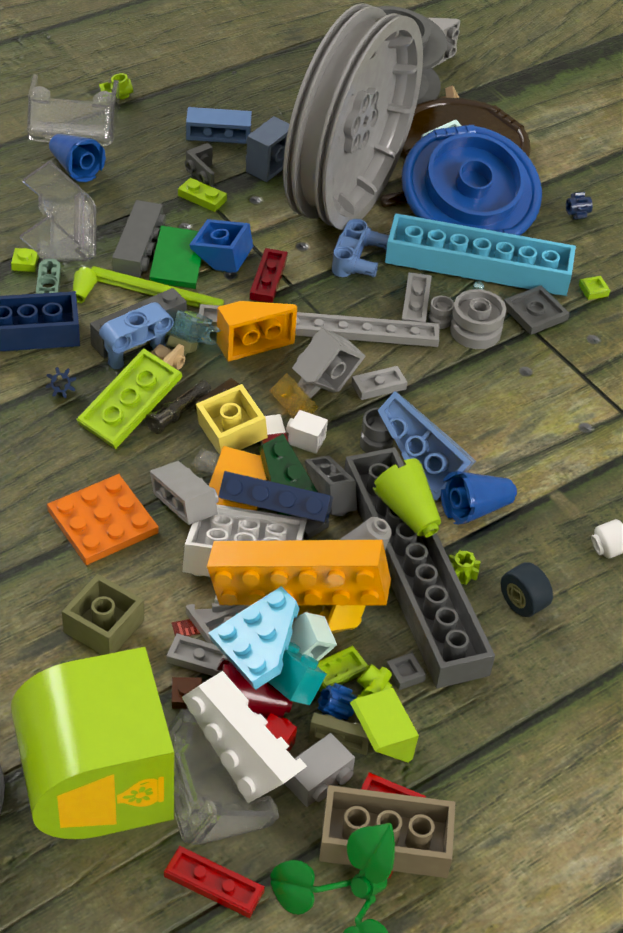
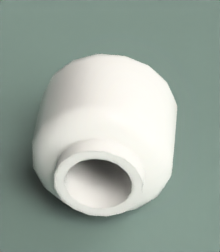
M615 519L595 528L591 539L598 555L603 554L609 559L623 554V523L620 520Z

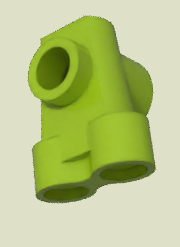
M124 73L112 76L111 83L99 84L104 103L113 101L115 98L126 99L131 93H134L131 80Z
M370 664L357 680L364 687L357 698L391 688L392 684L388 682L392 676L390 670L385 667L378 669L373 664Z

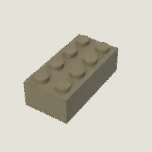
M328 785L319 861L353 866L347 855V842L350 835L362 827L391 823L395 841V857L392 871L447 878L453 857L456 802Z

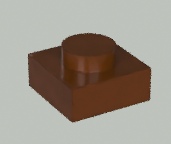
M172 677V709H188L182 697L201 685L202 677Z

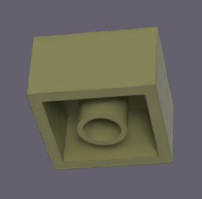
M97 574L62 611L63 632L102 655L115 653L144 622V599Z

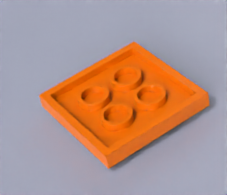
M120 474L47 504L48 512L85 565L158 534V525Z

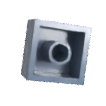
M273 116L247 136V155L245 159L247 173L268 182L283 170L289 123Z

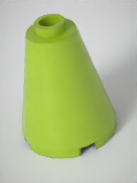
M416 458L404 460L405 466L398 468L395 464L384 471L375 480L376 488L373 487V491L418 536L430 537L438 532L441 519L421 462Z

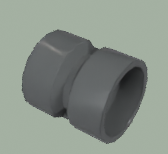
M379 408L369 409L363 416L360 447L365 453L393 447L394 438H392L378 412Z

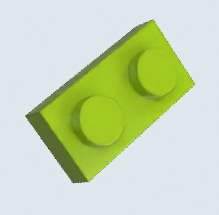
M189 178L178 188V196L213 212L218 210L227 201V193L193 178Z

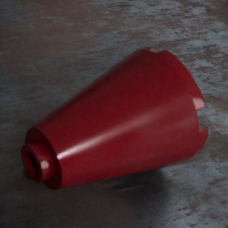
M222 658L220 660L217 670L223 671L249 700L248 707L252 712L261 714L264 718H268L270 713L283 717L285 713L290 712L293 701H290L270 683L267 682L255 690L228 659Z

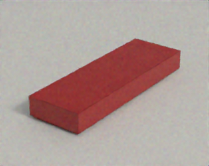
M182 846L178 847L164 870L165 878L247 918L251 917L265 891V886Z

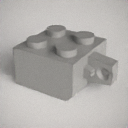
M321 328L313 336L311 343L305 351L298 356L297 362L292 367L301 376L295 391L307 400H310L321 388L331 392H339L365 358V355L348 339Z

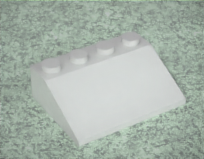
M216 504L217 515L192 524L185 542L182 572L191 573L195 576L210 577L207 564L214 541L303 540L307 519Z

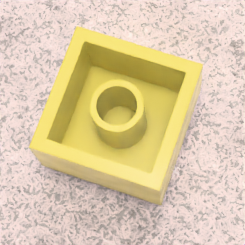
M242 384L196 404L199 425L219 455L223 446L241 450L268 438L266 418Z

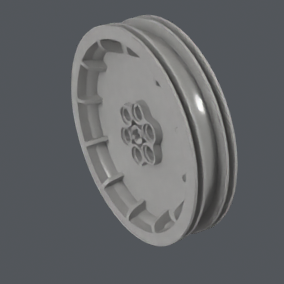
M359 3L346 10L335 21L323 38L310 62L299 89L285 145L283 164L284 190L287 202L295 213L312 219L320 217L324 223L344 230L349 220H362L382 194L405 145L420 90L423 68V43L419 26L414 19L397 13L386 15L378 7Z

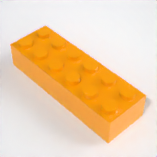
M383 540L214 541L207 564L219 605L229 606L252 605L280 586L297 601L298 605H387L391 582Z

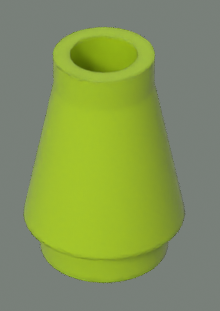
M81 267L74 273L73 291H76L77 303H84L86 297L97 283L95 271L88 267Z

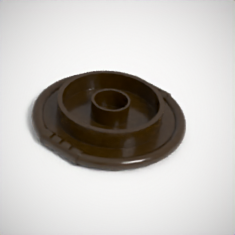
M440 98L416 105L411 127L400 157L405 161L409 151L421 139L422 134L453 120H457L461 126L474 125L495 131L513 141L528 157L531 147L529 136L524 126L496 105L464 98Z

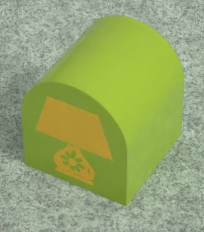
M146 647L61 663L37 673L21 685L13 696L11 713L32 818L35 826L40 831L62 839H86L174 820V749Z

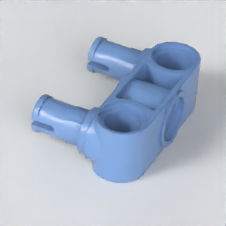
M361 219L349 220L343 233L339 236L333 252V274L338 277H347L351 273L354 274L356 272L375 277L378 263L360 259L364 246L368 245L387 250L389 235L372 231L367 226V223Z
M153 302L106 322L101 327L99 335L104 340V347L108 352V364L111 368H122L124 365L123 352L144 344L149 340L152 349H155L159 344L165 346V333L172 328L173 318L159 303Z

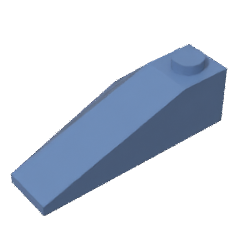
M396 391L378 409L388 431L402 452L404 460L416 458L421 462L433 498L436 501L441 497V489L446 487L447 481L443 482V480L449 473L456 471L467 472L476 462L454 440Z

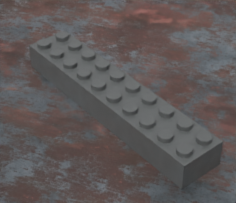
M396 447L346 457L344 470L356 481L357 510L362 522L371 517H378L384 519L391 528L392 534L385 550L391 577L390 585L436 689L490 676L495 654L437 533L430 537L418 536L373 491V487L376 488L375 480L384 471L395 464L398 468L404 466Z

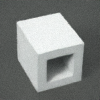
M299 410L294 419L290 418L286 427V432L289 433V444L316 454L326 438L328 420Z

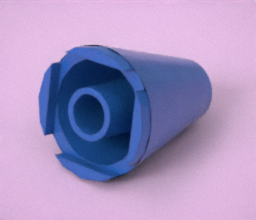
M56 134L49 142L51 153L73 179L79 182H88L97 177L95 174L99 170L102 171L106 155L104 148L98 141L92 138Z
M460 471L449 473L443 480V482L447 481L446 487L441 489V501L444 512L448 518L455 520L453 523L456 525L469 523L514 502L517 495L515 484L508 478Z

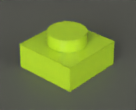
M15 248L11 261L12 270L35 272L39 259L38 250Z

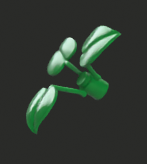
M391 823L362 827L350 835L347 842L348 859L360 871L349 880L313 886L315 880L313 869L308 864L299 860L282 862L272 870L270 875L272 889L280 905L286 911L297 915L304 914L314 905L313 892L319 893L351 886L353 894L356 897L365 899L366 902L355 918L356 926L346 928L343 933H388L385 926L377 920L367 919L362 922V919L371 904L376 902L374 895L385 890L387 878L393 869L395 841Z

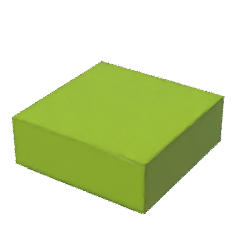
M601 276L580 279L579 287L588 300L609 297L611 290Z

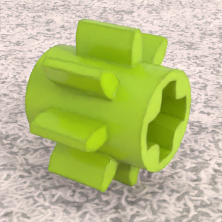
M459 550L455 556L449 555V560L460 583L467 585L471 579L477 580L481 562L475 561L474 553Z

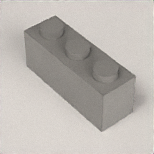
M176 461L150 471L154 495L188 525L218 514L216 503H218L219 499L216 490L208 486L202 478L196 476L190 468L185 467L181 462Z

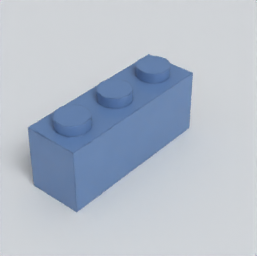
M188 107L186 140L247 144V136L251 133L252 111Z

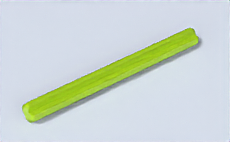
M96 266L91 268L96 273L97 282L151 296L174 288L187 301L189 306L200 308V304L224 305L223 299Z

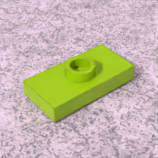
M353 645L318 661L317 667L327 674L319 690L322 691L327 685L333 686L334 683L339 685L347 683L361 676L368 665Z

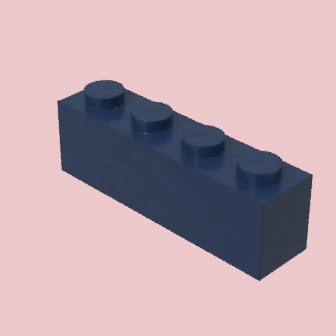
M224 471L218 496L221 499L323 523H328L334 498L331 495Z

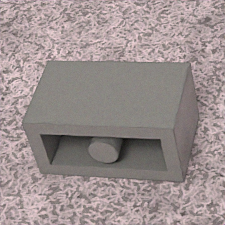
M329 733L295 758V760L300 758L307 767L284 784L308 807L313 802H320L327 797L328 785H343L349 781L353 775L355 757Z

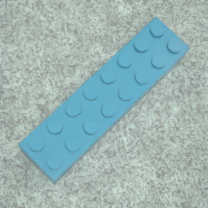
M395 213L388 238L385 263L529 290L541 285L549 293L567 296L576 246Z

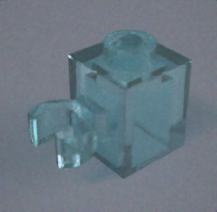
M178 310L171 334L189 342L215 345L216 341L210 339V332L219 333L220 329L216 326H211L213 320L194 311Z

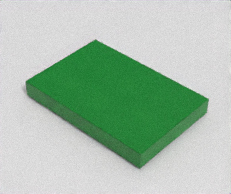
M161 226L149 280L165 285L196 289L202 258L190 249V243L199 231Z

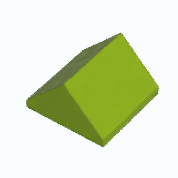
M394 688L356 698L350 702L375 752L407 763L413 759L419 735Z

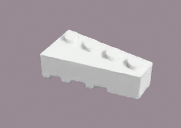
M223 671L182 697L188 710L196 719L206 739L211 743L223 766L231 775L247 803L284 784L307 767L300 758L295 760L286 750L289 745L282 737L276 739L267 729V720L261 714L251 711L248 707L249 700Z

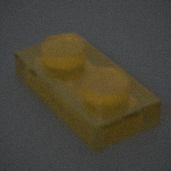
M288 373L269 390L293 419L299 410L313 414L319 408Z

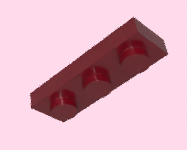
M265 248L250 290V300L273 303L287 262L288 252Z

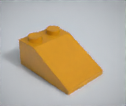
M238 301L219 306L217 308L216 343L226 360L229 362L294 344L297 306L295 304Z

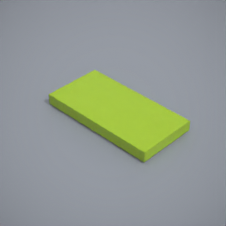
M143 348L76 420L79 425L116 449L183 377L182 373Z

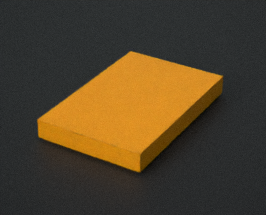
M223 446L209 486L214 488L219 496L224 471L268 481L265 476L261 456ZM218 498L219 501L216 503L218 505L255 511L259 508Z

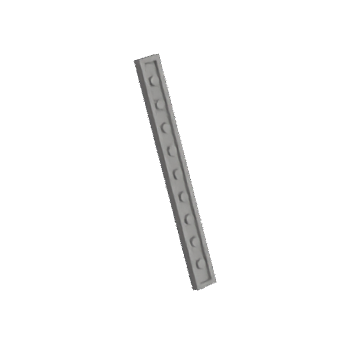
M200 304L198 328L217 329V308L219 306ZM297 312L296 336L313 337L321 328H324L348 340L438 347L439 324Z

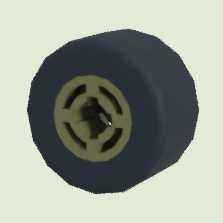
M523 562L502 576L500 582L502 594L509 607L516 614L522 617H531L552 603L553 590L550 581L545 573L533 563Z

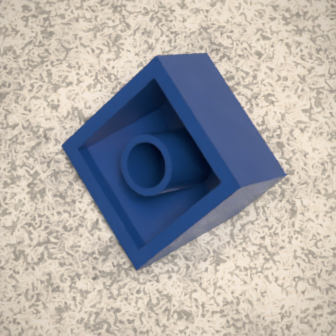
M210 219L206 220L190 243V249L213 269L228 273L237 272L254 247L250 223Z

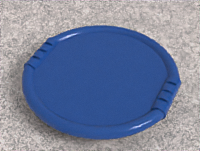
M474 125L434 129L415 143L403 164L402 188L406 201L416 217L520 236L533 224L539 213L542 201V187L534 164L518 145L495 131Z

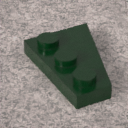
M284 434L259 447L265 476L269 481L318 492ZM277 512V514L279 515L292 516L289 514Z

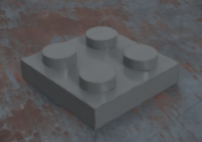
M541 285L504 299L506 311L530 335L567 321L570 313Z

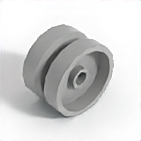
M482 289L462 292L456 297L454 302L453 316L450 324L451 336L459 344L472 349H486L494 346L500 341L507 310L505 302L498 295Z

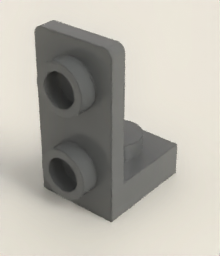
M206 143L186 151L185 168L188 173H191L199 182L214 188V172L208 167L212 165L213 147Z

